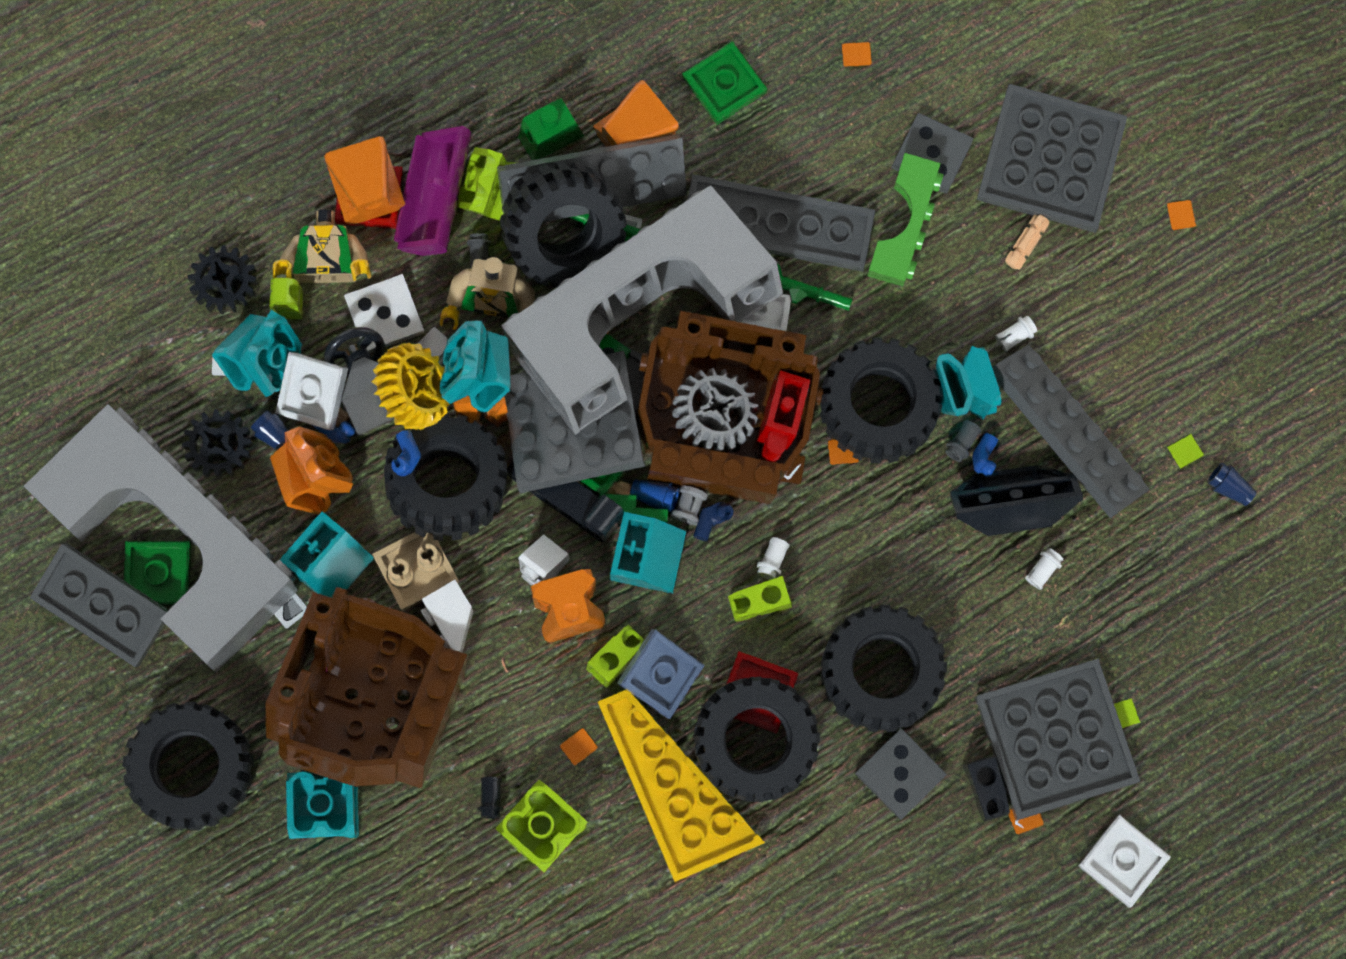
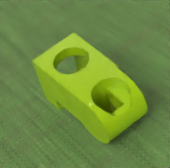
M273 278L270 282V310L280 314L285 319H303L304 292L297 280Z
M783 576L748 587L728 596L736 622L792 608Z
M627 625L587 663L586 670L607 689L631 662L644 639L630 625Z

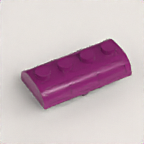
M458 126L423 132L421 136L416 135L403 194L405 205L400 208L394 241L398 243L397 249L423 256L447 252L472 135L471 131L466 127Z

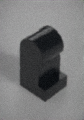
M989 756L963 764L965 775L969 779L976 805L983 821L986 822L1009 815L1010 809L1006 798V790L996 757Z

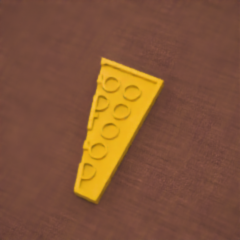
M628 690L598 701L600 710L674 882L765 843Z

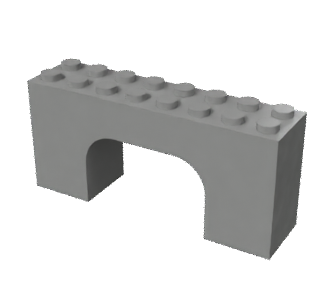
M710 185L704 190L695 192L689 200L677 208L668 210L662 218L653 224L644 226L637 235L625 243L617 244L610 253L599 260L592 261L574 277L565 279L559 287L547 295L538 297L531 306L522 312L511 315L501 327L508 338L513 356L576 435L587 425L597 421L628 400L617 368L599 347L602 338L612 328L664 293L674 289L687 288L698 291L707 298L723 319L742 322L781 296L783 290L777 262Z
M107 404L24 487L81 542L115 509L133 501H142L155 506L200 549L203 558L202 572L194 586L161 620L217 673L298 591L293 583L296 577L280 560L274 564L271 561L273 555L257 538L251 542L248 539L251 534L234 516L228 520L226 516L229 513L211 494L205 498L203 495L206 491L192 475L187 472L182 476L181 473L184 470L178 465V462L166 451L160 454L159 452L162 449L145 430L141 429L137 432L139 427L122 408L119 407L115 411Z

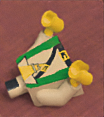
M326 209L316 211V226H302L300 234L292 238L282 253L280 260L273 263V278L284 274L286 278L292 279L293 270L294 278L299 283L356 282V277L359 274H367L368 279L372 277L367 252L358 238L353 234H348L346 226L335 225V212Z
M495 257L488 258L487 260L475 259L471 269L466 268L453 277L446 303L449 305L441 312L440 326L442 327L445 318H452L454 320L453 330L457 328L460 313L457 310L458 307H461V310L509 318L511 315L520 313L533 304L535 301V291L524 278H521L517 266L504 264Z

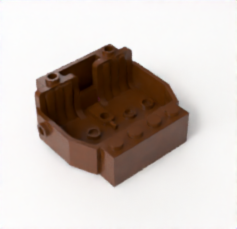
M680 311L675 328L661 327L659 334L651 341L649 352H642L639 371L644 372L636 416L645 454L651 455L647 480L669 482L677 487L682 485L691 486L708 493L771 505L777 495L779 480L784 478L809 441L815 405L820 406L823 388L818 386L820 378L817 368L818 357L803 354L806 335ZM743 350L751 351L752 354L743 352ZM714 367L717 375H719L722 370L726 369L728 378L738 374L737 383L739 385L748 382V387L745 390L746 393H755V398L751 403L758 405V410L754 413L758 417V421L755 425H752L754 431L750 436H746L744 444L738 445L739 451L729 452L725 446L722 452L715 451L714 446L710 450L703 449V446L699 444L697 447H693L692 442L694 439L691 436L687 439L682 437L686 429L676 428L675 424L679 418L673 417L672 412L677 408L673 405V400L675 396H679L677 390L680 385H685V380L689 376L695 378L697 371L702 370L707 375L708 370ZM781 370L809 379L810 384L795 439L788 450H784L778 461L770 462L763 458L762 449L764 443L757 441L771 386ZM700 393L693 396L692 407L694 413L698 412L699 408L702 407ZM733 409L729 414L731 429L736 427L738 423L737 409ZM704 424L705 427L712 429L710 426Z
M336 587L332 598L313 592L265 703L266 738L279 742V756L287 765L354 787L395 784L396 781L422 789L464 681L467 654L444 647L445 641L414 615L379 605L370 598H358L347 595V590ZM314 643V659L309 671H307L303 667ZM348 694H354L357 696V698L354 700H349L346 698V696ZM401 695H405L409 699L406 701H401L398 699V697ZM389 723H395L398 725V727L395 729H390L386 725Z

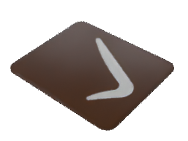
M799 455L784 478L779 481L801 484L805 457Z

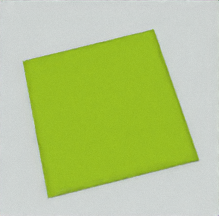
M1192 434L1167 447L1180 469L1204 456Z
M1132 698L1114 704L1122 728L1140 723Z

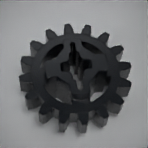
M222 245L220 252L216 253L214 248L210 247L209 256L206 257L200 253L198 256L201 263L191 264V268L196 274L188 275L190 283L195 284L189 289L192 295H197L196 301L199 305L206 302V309L209 312H212L216 306L220 314L224 315L226 307H230L235 313L237 312L236 304L240 302L242 305L247 306L246 295H255L254 290L250 286L258 284L257 278L251 276L257 271L254 265H248L250 259L247 254L240 257L238 248L235 247L231 253H228L226 245ZM223 262H231L235 265L229 266L227 264H224ZM211 267L208 274L204 276L208 268ZM220 270L226 276L225 284L227 289L220 283ZM242 284L240 289L235 293L238 285ZM216 293L223 296V298H215L211 295Z
M214 409L213 417H208L205 412L201 413L203 421L199 423L192 419L191 423L194 426V430L184 431L186 437L190 439V441L182 443V447L190 451L185 455V459L188 462L194 461L192 464L194 471L197 472L203 468V475L206 478L214 472L217 479L220 480L225 471L231 477L234 476L233 468L235 466L242 470L245 468L241 462L242 458H251V454L246 448L253 446V442L251 439L245 438L251 433L249 428H241L244 422L240 417L232 421L233 415L230 411H227L224 417H221L218 409ZM215 425H222L221 428H209ZM237 435L238 448L235 452L233 450V442L236 440L235 436ZM199 437H201L203 446L199 449L200 453L198 454L197 443ZM209 437L214 441L222 442L226 452L222 448L214 447ZM215 460H226V462L220 464H213Z

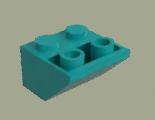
M321 512L281 557L280 561L312 591L332 598L336 587L348 590L374 560V557L348 532L324 512Z
M624 512L610 572V580L673 594L686 531L656 518Z

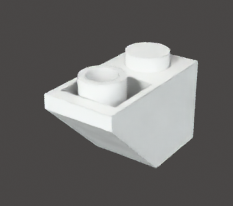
M543 534L518 558L520 571L523 573L521 577L530 585L554 578L569 561V554Z
M453 580L424 597L422 601L425 608L420 611L430 627L436 624L442 634L440 637L445 641L444 647L463 653L473 610L456 580Z

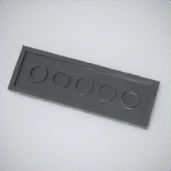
M680 134L497 167L502 207L505 199L512 198L509 192L515 184L520 186L524 182L522 177L530 172L533 175L539 172V166L547 164L551 168L554 167L555 162L565 161L568 167L571 166V163L575 162L583 164L585 169L592 168L598 172L600 177L604 178L609 184L622 207L687 195L683 141ZM580 205L563 206L552 211L543 222L589 214V209Z
M692 175L687 200L695 192L704 190L711 185L769 254L864 271L875 215L874 209Z
M1030 345L1025 346L992 367L997 383L1110 519L1149 490L1142 477L1133 470L1123 458L1121 452L1112 445L1102 433L1101 428L1092 421L1082 409L1081 404L1072 397L1062 385L1060 379L1051 372L1042 361L1040 355Z

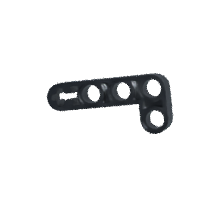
M512 461L507 468V476L516 482L514 462ZM577 481L529 491L603 543L607 541L623 519L624 511L616 502L603 494L595 495Z

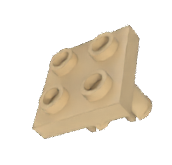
M414 532L372 554L402 612L422 602L424 597L451 581L456 580L459 583L438 540H433V534L427 533L425 537H422Z

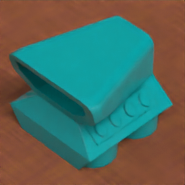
M270 310L267 317L250 314L216 347L212 357L235 389L247 391L255 383L264 396L268 397L274 392L281 390L289 352L301 354L302 343L285 317Z
M466 321L447 340L443 353L445 370L440 382V393L442 398L449 404L469 396L471 405L475 409L488 412L510 391L508 338L487 331L482 321Z
M972 346L967 355H965L962 364L951 354H942L937 358L936 371L939 375L937 384L942 387L943 391L941 399V412L943 414L961 416L970 411L981 420H984L987 415L997 413V406L1001 405V393L988 353L984 347L977 348Z
M312 772L287 773L286 799L289 839L334 836L358 838V786L354 787Z

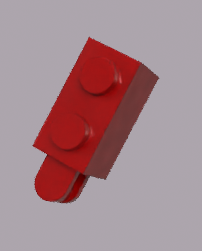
M780 370L774 380L757 441L764 443L762 456L766 461H778L784 450H788L795 439L810 384L809 379Z

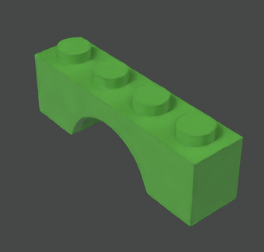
M904 153L894 189L907 202L910 211V221L906 229L898 236L877 242L868 277L902 287L906 279L912 280L917 262L912 261L915 249L921 251L926 235L925 232L920 231L923 220L930 221L935 203L929 202L932 191H939L944 175L938 173L941 163Z

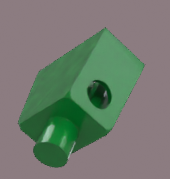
M559 98L525 116L522 119L518 139L530 159L536 160L547 157L580 139L584 134L563 99Z

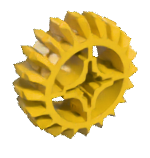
M403 343L388 349L377 360L378 365L373 369L376 377L371 381L378 389L374 395L380 397L381 403L378 407L386 408V417H394L395 425H403L405 430H422L438 423L448 413L447 407L450 404L442 398L440 393V382L445 366L439 365V356H431L430 348H422L420 343Z

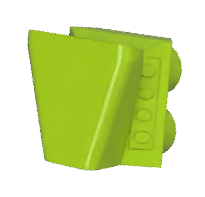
M475 147L467 163L466 177L459 190L457 207L500 221L503 213L497 167L519 162H507L502 153Z
M538 780L495 829L526 859L545 872L571 841L587 828L586 824L588 822L545 783Z

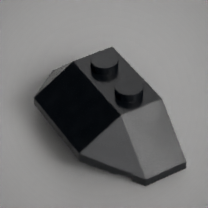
M1033 465L993 471L991 477H985L981 473L979 475L974 474L957 489L954 488L950 491V498L957 519L987 536L1051 527L1083 500V493L1077 478L1072 472L1067 471L1063 473L1057 469Z

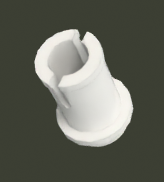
M1029 316L1024 318L1018 317V322L995 335L1000 346L1003 345L1002 349L1005 352L1026 338L1032 339L1034 337L1033 334L1037 332V328Z
M775 537L770 539L762 562L757 564L759 568L757 574L768 580L780 576L781 570L779 568L790 546L784 540Z
M1051 548L1040 553L1042 557L1030 573L1025 576V579L1039 590L1043 588V585L1056 568L1060 569L1062 567L1061 562L1063 558Z

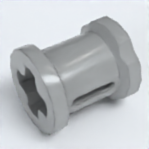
M682 485L680 488L682 493L677 509L672 511L671 517L680 522L696 526L699 522L697 516L701 504L707 500L708 494L697 488Z

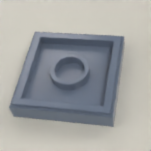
M651 629L617 683L658 713L671 719L705 665L660 632Z

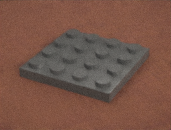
M1008 84L976 200L1029 215L1041 214L1048 220L1096 233L1128 116Z
M624 351L606 354V356L617 368L628 400L597 421L587 425L576 435L526 372L510 376V391L504 397L508 410L506 414L515 476L520 493L645 466L627 358Z
M1098 659L975 697L1016 821L1140 782Z

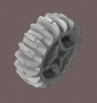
M714 367L708 370L707 375L700 370L695 374V378L692 376L687 377L685 385H680L678 388L679 396H675L673 400V405L677 408L673 410L672 414L673 417L679 418L675 424L676 428L686 429L682 435L683 439H687L690 436L694 439L692 442L693 447H697L699 443L704 444L703 449L710 450L714 446L715 451L722 452L725 446L730 452L734 450L736 443L738 445L744 444L746 436H750L753 433L752 425H755L758 421V417L754 415L758 410V405L751 403L755 398V393L745 392L748 382L739 385L737 383L738 374L728 378L726 369L722 370L719 375H717ZM700 393L702 407L699 408L698 412L694 413L692 407L693 396ZM733 409H737L738 423L736 427L731 429L729 414ZM704 424L710 426L712 429L705 427Z

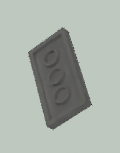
M67 543L61 544L30 596V599L134 667L141 665L165 625L161 618L169 611Z

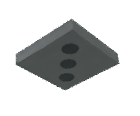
M918 113L891 169L899 172L904 153L941 163L938 173L944 175L939 191L948 194L974 138Z
M902 728L855 773L899 820H902L947 775Z

